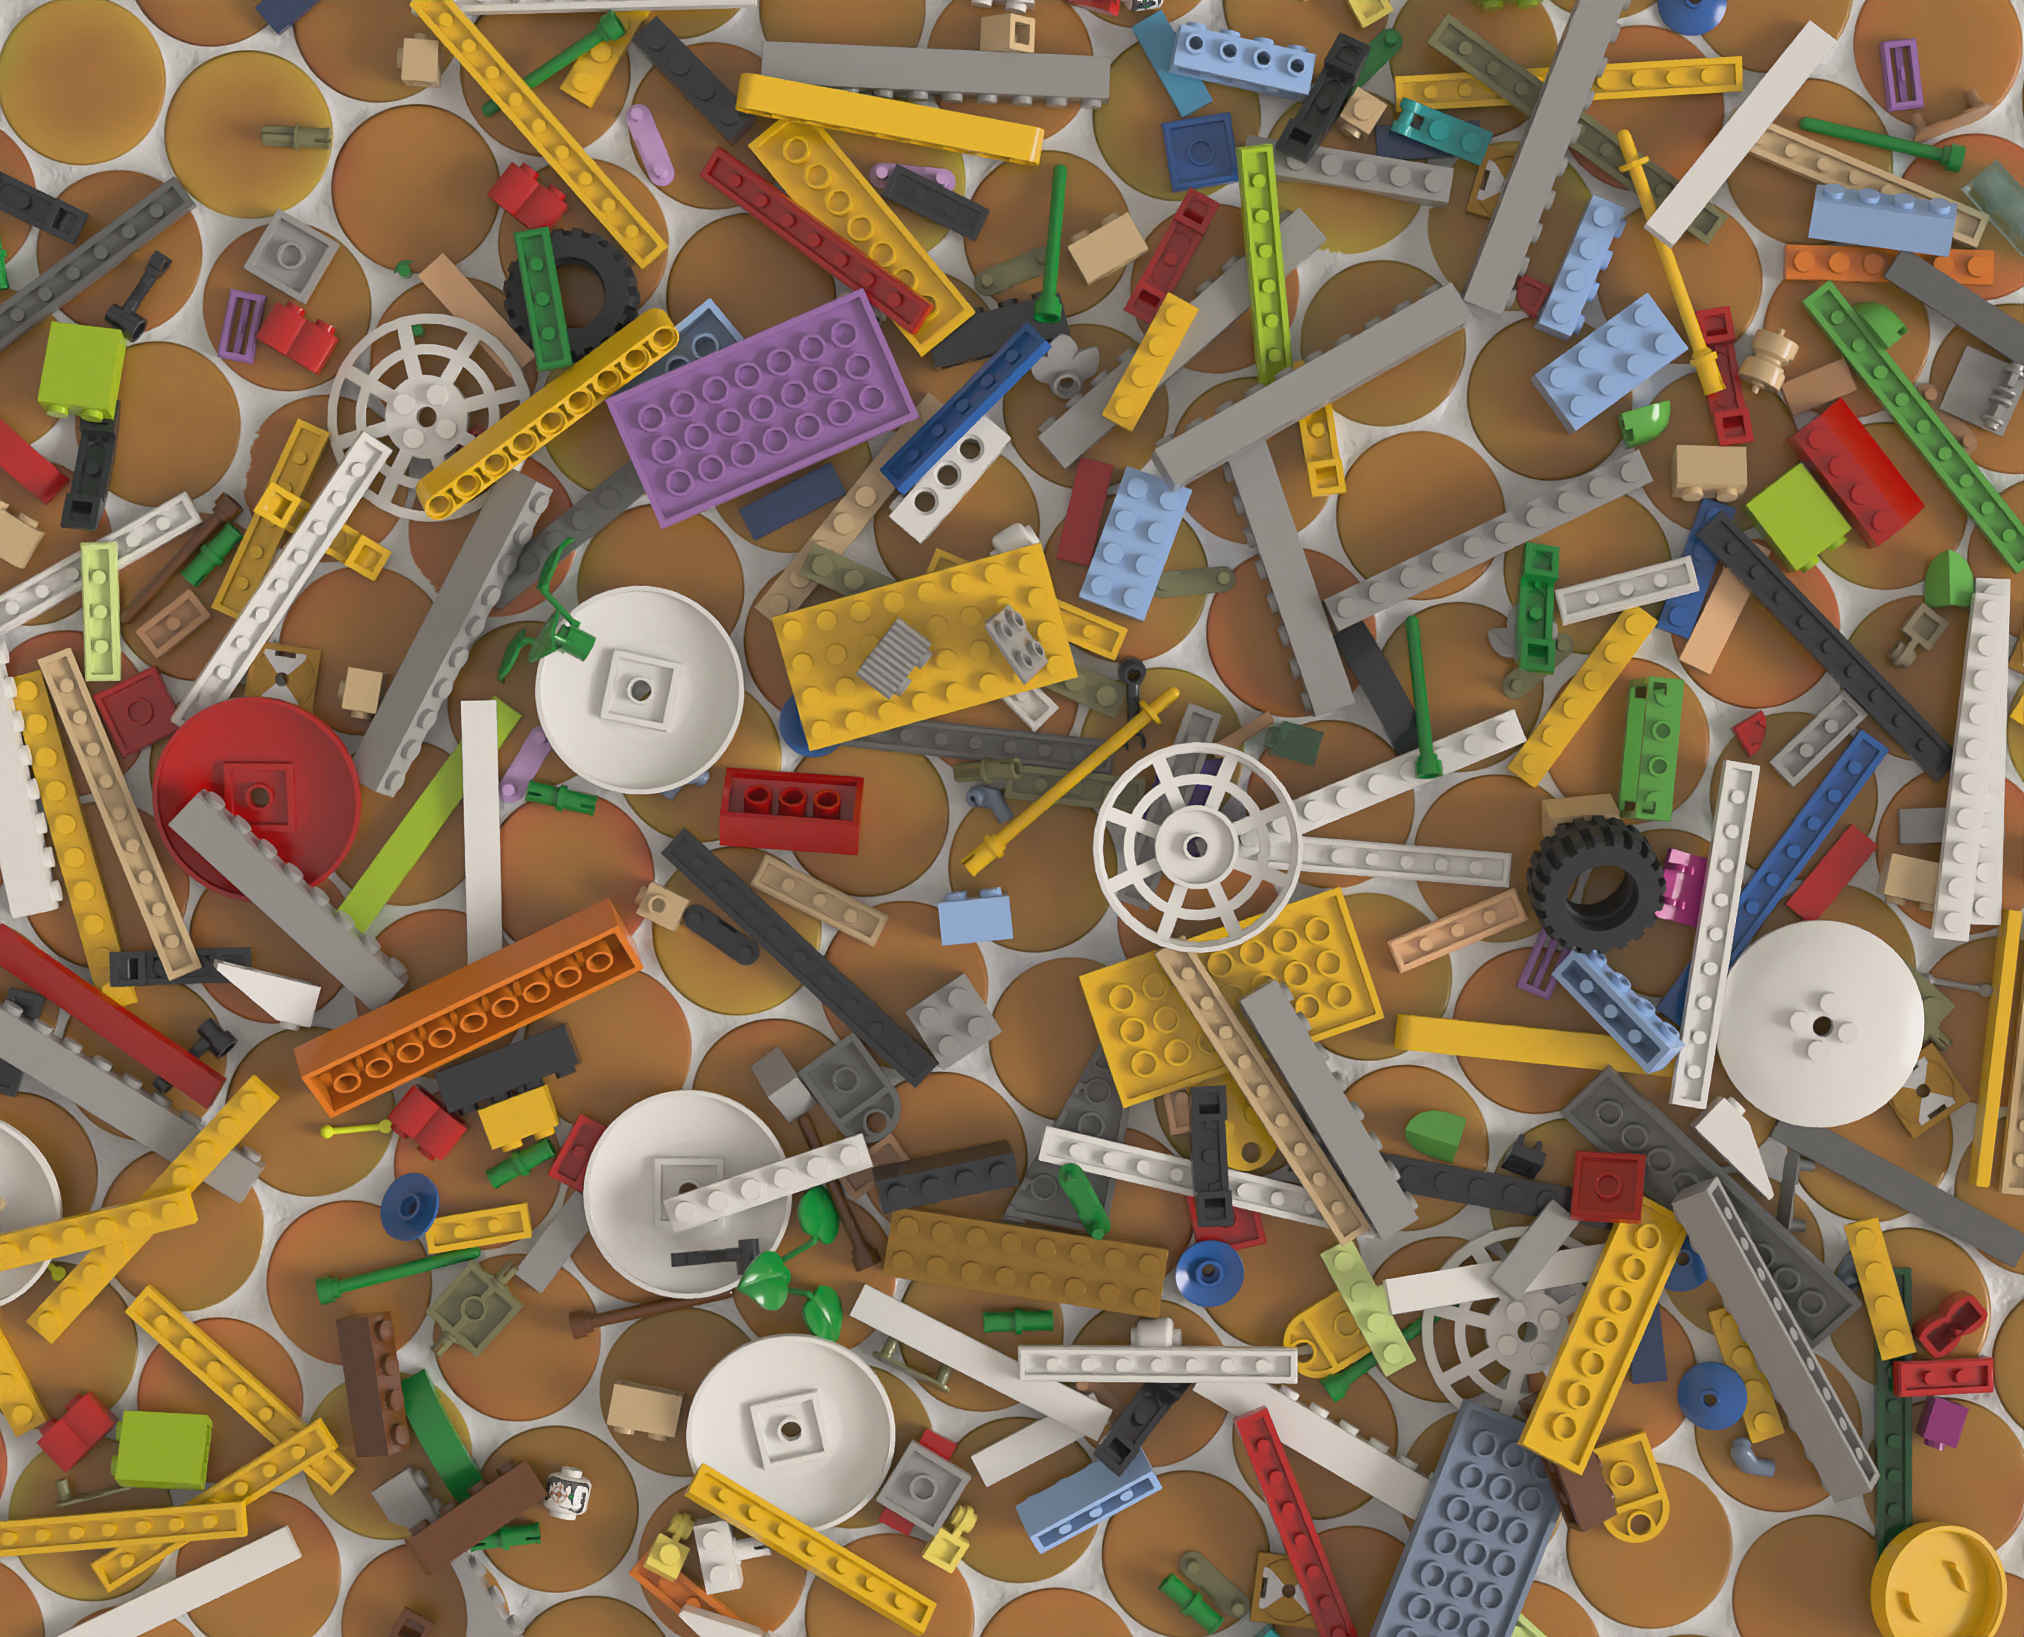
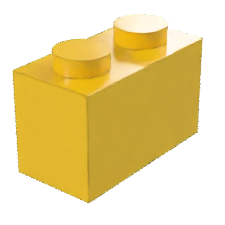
M547 1084L478 1110L492 1150L502 1147L503 1153L522 1146L521 1139L534 1134L535 1139L539 1140L554 1134L555 1130L553 1127L561 1123Z

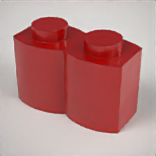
M511 162L486 195L529 230L548 226L551 232L569 209L567 204L563 202L567 196L552 184L547 189L536 181L539 174L524 162L520 167Z
M290 301L285 306L276 302L256 338L319 376L340 341L333 335L336 329L320 319H317L315 324L305 319L303 316L306 311Z
M418 1083L408 1090L387 1117L392 1122L390 1128L404 1139H407L409 1136L419 1144L417 1150L431 1161H434L435 1158L440 1161L444 1160L471 1127L455 1112L448 1113L447 1107Z
M1959 1290L1947 1296L1939 1305L1937 1312L1927 1314L1919 1319L1912 1328V1337L1925 1353L1934 1358H1939L1951 1352L1959 1343L1961 1336L1971 1334L1979 1329L1986 1321L1988 1312L1974 1295L1964 1290Z
M92 1391L84 1396L80 1393L76 1394L64 1406L68 1412L59 1421L53 1417L39 1430L43 1436L36 1443L65 1473L81 1461L120 1421Z

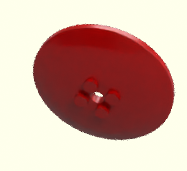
M263 696L237 697L215 703L201 710L188 719L170 738L158 760L152 786L153 813L159 834L168 852L176 863L195 881L220 895L232 899L252 902L168 825L203 788L208 793L212 791L221 797L225 802V808L234 817L238 815L245 819L252 828L251 832L260 840L265 839L270 842L278 852L276 855L286 864L291 863L302 872L304 876L302 879L312 888L322 883L342 863L350 851L359 829L362 814L361 785L354 761L338 735L319 717L296 704L281 699ZM254 788L265 789L269 794L268 804L259 805L255 803L252 799V790Z

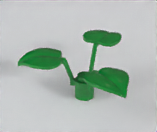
M567 537L550 553L542 567L536 589L540 590V593L556 610L545 622L537 639L525 636L527 629L524 627L517 631L504 651L496 680L505 684V676L512 668L520 649L527 644H532L527 658L529 663L556 652V650L563 654L565 652L584 662L591 652L596 637L580 629L581 622L574 619L549 592L550 580L555 572L562 551L567 545L575 541L574 538ZM561 614L570 625L562 624L557 634H555L559 615Z
M820 1184L808 1189L803 1194L798 1205L800 1226L807 1235L811 1236L810 1239L782 1257L774 1251H764L757 1255L745 1270L736 1290L747 1295L766 1310L780 1309L786 1301L787 1294L804 1296L808 1301L802 1307V1316L809 1331L814 1336L836 1343L840 1336L843 1321V1308L838 1294L827 1285L817 1286L813 1294L809 1290L787 1287L791 1280V1274L789 1269L783 1265L786 1261L814 1246L817 1240L824 1245L831 1244L838 1234L840 1225L839 1214L828 1190Z

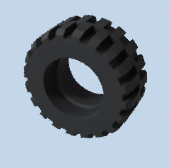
M563 228L552 230V234H550L556 270L566 265L586 267L598 276L604 289V303L598 316L582 328L567 329L574 365L638 317L637 304L640 303V293L637 289L636 283L638 282L633 270L616 246L594 232L590 234L580 228H572V231H564ZM517 259L516 262L511 261L507 270L510 274L508 280H504L503 291L506 293V300L503 303L513 330L534 351Z
M1593 815L1590 821H1585L1583 817L1573 819L1574 824L1568 827L1562 824L1555 828L1556 834L1550 838L1547 835L1539 843L1542 848L1541 851L1535 850L1529 860L1532 867H1529L1526 871L1528 898L1540 925L1543 926L1546 934L1552 940H1558L1560 946L1568 950H1572L1575 946L1578 953L1590 954L1591 950H1596L1598 954L1609 953V949L1617 947L1618 950L1628 946L1626 942L1633 938L1637 941L1644 936L1643 930L1646 926L1651 928L1658 919L1655 912H1660L1663 909L1665 902L1663 895L1667 891L1666 880L1663 877V868L1646 837H1643L1640 831L1633 825L1626 826L1623 820L1615 817L1610 818L1608 822L1604 815ZM1611 865L1625 870V875L1619 888L1603 901L1594 904H1577L1566 899L1572 882L1581 873L1590 868Z

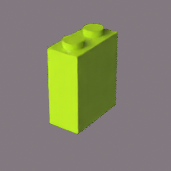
M51 321L37 400L48 415L56 418H67L68 414L78 415L90 422H102L103 419L114 420L127 340L124 338L121 330Z
M1802 463L1791 467L1740 507L1790 573L1799 569L1802 573H1805L1820 561L1817 558L1818 554L1826 548L1830 552L1837 549L1847 541L1844 534L1852 529Z
M124 1410L123 1421H118L116 1426V1441L120 1443L118 1455H113L111 1475L115 1476V1480L121 1487L204 1491L213 1422L208 1415Z

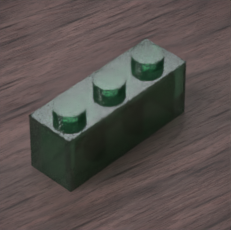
M1283 720L1276 722V725H1273V727H1268L1263 747L1269 748L1267 752L1269 757L1303 767H1313L1324 732Z

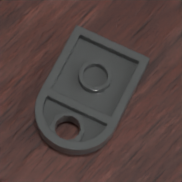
M855 1032L849 1034L797 1072L840 1132L846 1137L862 1133L865 1143H872L885 1138L896 1127L901 1114L899 1094ZM873 1112L882 1113L886 1117L887 1125L881 1131H872L867 1126V1117Z

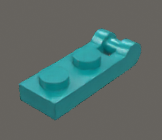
M1402 98L1399 106L1402 109L1398 120L1393 121L1390 131L1481 166L1493 136L1492 132L1424 106L1411 99ZM1415 114L1423 117L1419 130L1410 126Z

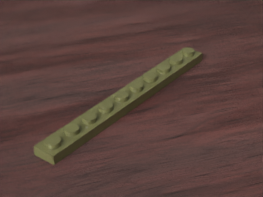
M1447 13L1426 43L1530 118L1543 82ZM1582 111L1577 122L1582 125L1576 143L1574 145L1569 143L1568 146L1637 195L1629 170L1625 172L1619 171L1618 167L1625 165L1626 162L1617 135ZM1636 150L1639 159L1646 157ZM1649 159L1646 164L1642 165L1658 209L1680 181ZM1708 202L1686 231L1705 245H1708L1728 216Z
M813 543L799 575L844 596L898 582L816 543ZM1075 662L1078 677L1044 686L1115 719L1126 695L1125 685Z

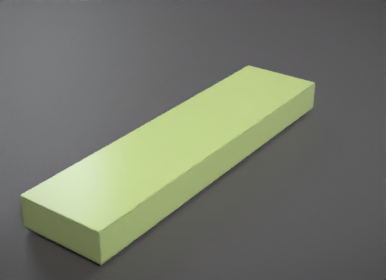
M81 542L85 681H121L117 542Z

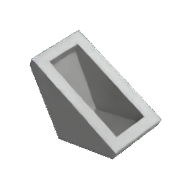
M779 1046L750 1066L767 1097L789 1123L818 1103Z

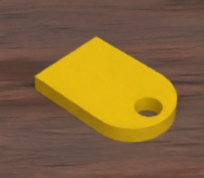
M1338 1289L1297 1313L1288 1322L1283 1333L1282 1344L1284 1347H1295L1302 1342L1311 1345L1313 1350L1311 1357L1306 1361H1298V1372L1311 1378H1325L1329 1374L1334 1375L1371 1352Z
M1641 1430L1594 1446L1593 1452L1598 1455L1603 1465L1601 1472L1604 1480L1615 1495L1614 1506L1618 1513L1604 1521V1526L1616 1538L1629 1543H1641L1657 1536L1667 1523L1670 1505L1646 1432ZM1640 1514L1647 1516L1649 1525L1645 1531L1636 1533L1631 1530L1630 1523L1633 1517Z

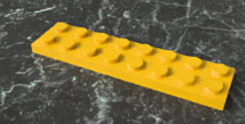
M779 119L748 145L750 150L792 200L935 305L917 334H910L891 319L921 357L975 314L971 305L824 128Z
M1643 1196L1642 1224L1614 1223L1517 1443L1575 1475H1582L1686 1238L1687 1232L1685 1228L1676 1220L1672 1211Z

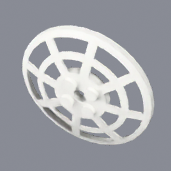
M421 313L404 316L385 323L367 334L350 351L341 364L332 384L328 402L327 426L328 432L331 433V447L339 465L345 456L343 449L351 447L361 430L376 439L389 435L400 451L392 467L384 463L379 470L386 476L379 494L377 495L367 488L363 497L384 511L410 520L443 522L460 519L480 511L494 485L473 501L464 504L450 516L434 520L429 518L425 511L408 509L391 503L399 484L415 489L417 483L421 480L404 475L413 457L431 459L435 469L446 461V455L455 451L460 445L466 446L476 438L468 433L470 412L488 408V428H490L500 420V404L520 400L521 405L532 396L531 389L524 371L514 355L498 338L484 328L465 319L445 314ZM442 324L459 328L468 333L457 350L437 344L415 345L411 325ZM398 330L401 349L384 358L372 369L369 375L353 366L357 357L371 343L389 332ZM480 340L490 346L503 360L516 386L495 391L486 373L475 361L469 358ZM418 355H438L451 360L441 377L422 375ZM404 360L408 379L395 390L378 381L387 369L397 362ZM463 367L476 378L484 394L465 398L459 388L453 384ZM345 378L362 387L356 405L357 430L338 435L337 404L342 384ZM372 393L387 402L385 421L367 427L366 408L369 396ZM426 407L434 409L437 416L435 423L430 427L422 426L419 421V414ZM526 459L519 463L517 466H515L513 469L520 472Z
M1192 742L1176 744L1154 751L1138 760L1119 777L1109 790L1098 813L1093 836V858L1101 890L1111 908L1126 925L1143 938L1159 946L1181 952L1205 953L1220 951L1242 944L1259 934L1277 918L1287 905L1297 885L1302 867L1304 844L1301 823L1295 805L1283 784L1268 768L1255 758L1237 749L1215 743ZM1188 753H1207L1224 757L1217 776L1188 774L1173 777L1166 758ZM1237 762L1260 776L1273 790L1280 803L1260 811L1257 804L1245 791L1230 782ZM1153 764L1161 784L1155 786L1143 796L1132 814L1113 808L1112 806L1116 798L1128 782L1142 770ZM1192 784L1212 786L1205 806H1186L1178 787ZM1225 791L1239 800L1248 810L1250 816L1231 823L1224 814L1219 812L1218 809ZM1165 793L1173 812L1165 818L1161 825L1142 819L1144 812L1151 803ZM1283 816H1286L1289 824L1292 844L1290 866L1287 874L1267 867L1270 855V839L1266 824ZM1107 820L1126 827L1123 850L1127 871L1108 879L1103 856L1104 830ZM1255 828L1257 829L1259 840L1257 862L1238 856V836ZM1136 831L1155 838L1154 849L1156 857L1138 866L1134 854ZM1193 837H1201L1206 842V852L1200 857H1192L1187 851V843ZM1233 869L1251 875L1249 882L1242 891L1228 901L1220 882ZM1162 870L1175 883L1168 902L1154 894L1143 879ZM1262 880L1282 887L1268 910L1253 924L1242 930L1233 910L1240 907L1252 896ZM1134 884L1146 901L1164 912L1158 931L1155 932L1147 928L1134 918L1121 904L1115 892ZM1188 888H1207L1215 905L1213 908L1201 910L1181 908ZM1220 917L1229 935L1221 939L1201 942L1171 938L1177 918L1199 921Z
M1530 1225L1508 1226L1488 1231L1470 1240L1455 1251L1441 1266L1439 1271L1458 1268L1471 1255L1477 1264L1493 1262L1484 1247L1510 1238H1521ZM1570 1236L1562 1243V1245L1570 1249L1585 1246ZM1581 1283L1569 1285L1576 1294L1560 1304L1546 1295L1545 1289L1523 1293L1516 1302H1513L1507 1296L1498 1297L1499 1299L1491 1307L1488 1315L1469 1310L1473 1302L1461 1303L1458 1307L1449 1305L1422 1310L1421 1345L1426 1364L1435 1383L1446 1398L1459 1409L1463 1399L1454 1391L1451 1384L1469 1375L1484 1391L1496 1398L1502 1399L1499 1412L1512 1417L1516 1403L1533 1394L1520 1393L1524 1375L1543 1371L1547 1377L1569 1327L1567 1316L1576 1311L1586 1287ZM1434 1315L1455 1321L1454 1340L1461 1363L1444 1372L1440 1368L1434 1348ZM1524 1322H1532L1536 1327L1535 1336L1528 1341L1521 1340L1517 1333L1519 1326ZM1466 1324L1484 1329L1488 1347L1472 1357L1469 1355L1466 1344ZM1497 1360L1504 1367L1511 1370L1506 1389H1502L1488 1381L1479 1372V1369Z

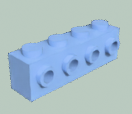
M1187 22L1186 25L1181 24L1176 31L1168 73L1303 102L1309 95L1316 54L1308 53L1306 47L1300 45H1288L1287 48L1274 45L1273 40L1264 37H1255L1254 40L1241 38V34L1233 30L1224 29L1220 30V33L1206 30V25L1197 22Z
M1817 184L1808 238L1949 257L1958 204L1950 203L1942 198L1928 200L1915 198L1906 193L1891 195L1879 193L1877 190L1870 188L1855 190L1844 188L1839 184Z
M1593 195L1587 201L1534 325L1535 329L1563 341L1569 339L1572 333L1579 334L1586 315L1581 314L1586 301L1592 303L1600 285L1594 282L1600 269L1606 270L1612 258L1613 251L1608 250L1613 237L1620 238L1627 220L1622 218L1625 211L1624 207L1596 195Z
M1574 949L1555 969L1552 975L1647 1074L1664 1069L1685 1046L1679 1039V1032L1671 1024L1663 1022L1654 1013L1656 1010L1648 1000L1638 997L1632 991L1629 980L1622 974L1614 972L1606 964L1607 958L1603 954H1598L1596 950H1591L1590 954L1578 953L1577 949Z
M1141 1447L1139 1448V1453L1120 1477L1099 1460L1090 1463L1086 1468L1070 1477L1059 1480L1055 1485L1046 1490L1029 1496L1025 1501L1015 1506L1030 1540L1040 1554L1162 1489L1154 1469Z

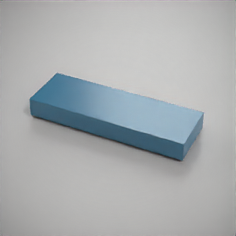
M1162 10L1131 27L1132 32L1182 119L1213 102L1202 80L1168 73L1175 32Z

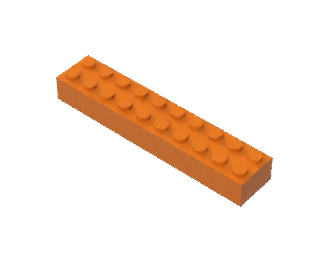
M607 898L294 1048L300 1076L329 1117L333 1118L644 969L635 941L611 901Z

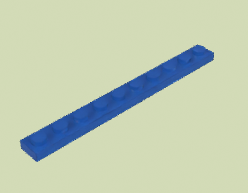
M1859 729L1742 888L1728 970L1888 753L1889 749L1864 730ZM1692 958L1655 1007L1657 1011L1679 1027H1681Z

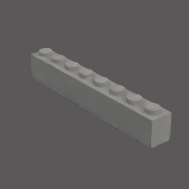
M1266 440L1225 462L1221 465L1226 482L1233 481L1237 493L1232 496L1235 510L1238 516L1242 514L1245 516L1248 527L1244 528L1243 532L1248 547L1256 548L1259 560L1255 561L1254 564L1260 581L1267 580L1271 592L1266 594L1268 606L1272 614L1278 612L1282 626L1277 627L1280 641L1283 647L1288 645L1293 656V659L1288 660L1294 680L1301 679L1304 691L1299 693L1305 712L1312 711L1313 717L1356 702Z
M203 788L168 824L372 1011L386 1005L410 978L406 974L405 966L399 960L385 955L380 950L381 946L374 937L369 934H362L354 926L355 922L349 914L343 910L337 911L329 903L328 896L316 886L312 888L302 879L304 877L302 872L291 863L286 864L276 855L278 853L276 848L270 842L257 838L251 832L252 828L245 819L238 815L234 817L225 808V802L212 791L208 793Z
M1270 978L1236 999V1002L1376 1236L1384 1241L1419 1219L1414 1211L1418 1208V1205L1408 1190L1403 1192L1396 1180L1401 1177L1390 1160L1385 1162L1379 1153L1383 1146L1372 1130L1367 1133L1361 1123L1365 1116L1355 1101L1349 1103L1343 1093L1347 1086L1337 1071L1332 1073L1325 1061L1329 1059L1326 1050L1319 1041L1314 1043L1307 1031L1312 1028L1301 1011L1296 1013L1291 1006L1290 1001L1294 998L1289 988L1283 981L1278 984L1276 979Z

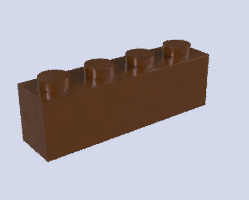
M390 1311L359 1313L337 1319L336 1324L356 1457L389 1456L410 1449L409 1430Z
M1541 1390L1518 1401L1526 1422ZM1592 1451L1582 1475H1575L1539 1455L1567 1528L1585 1532L1618 1514L1614 1506L1615 1495L1604 1480L1601 1472L1603 1465L1596 1453Z
M514 1459L509 1460L496 1469L497 1477L488 1483L483 1478L467 1489L470 1494L459 1503L456 1498L450 1500L438 1509L441 1514L431 1522H428L427 1518L408 1529L411 1535L404 1541L426 1575H433L548 1495L526 1460L517 1463Z

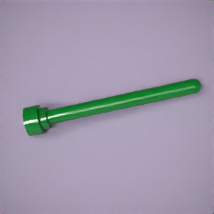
M610 10L599 18L600 22L596 24L595 30L522 79L533 89L602 41H617L626 35L627 31L618 16ZM493 99L485 103L481 109L483 115L491 117L501 110Z
M1802 117L1799 121V127L1802 130L1938 161V165L1943 166L1944 170L1959 173L1965 158L1966 146L1951 143L1950 146L1943 145L1940 148L1811 117Z
M1058 164L1053 169L1042 295L1034 303L1033 319L1046 324L1059 322L1062 305L1059 303V298L1056 297L1067 178V168L1063 164Z
M1409 615L1405 619L1420 752V755L1417 756V762L1414 763L1415 778L1423 780L1434 779L1443 776L1442 761L1438 759V755L1433 751L1419 620L1416 616Z
M477 1246L453 1250L340 1280L338 1277L331 1278L330 1275L316 1278L317 1295L321 1305L334 1303L336 1298L342 1297V1293L477 1259L481 1255V1249Z
M1434 1315L1433 1325L1441 1320L1442 1317ZM1422 1316L1401 1330L1407 1343L1421 1334ZM1370 1352L1341 1374L1339 1372L1334 1375L1329 1374L1325 1378L1320 1379L1319 1382L1334 1403L1346 1396L1345 1392L1350 1389L1349 1384L1378 1365L1372 1352Z

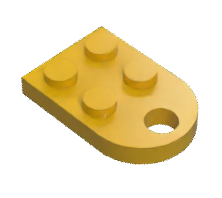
M1229 1072L1187 1086L1186 1089L1190 1096V1087L1226 1085L1228 1120H1225L1228 1168L1238 1171H1252L1264 1166L1273 1157L1277 1149L1276 1144ZM1249 1142L1254 1143L1258 1148V1156L1252 1162H1246L1242 1157V1148Z

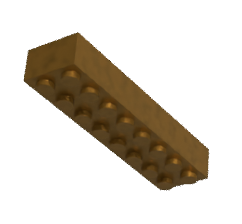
M916 1206L892 1212L882 1276L1158 1319L1169 1249L1167 1245L1105 1235L1101 1240H1095L1086 1232Z

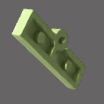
M1350 1241L1343 1247L1337 1243L1320 1252L1321 1259L1384 1376L1387 1377L1416 1361L1392 1315H1389L1383 1284H1375L1353 1241Z

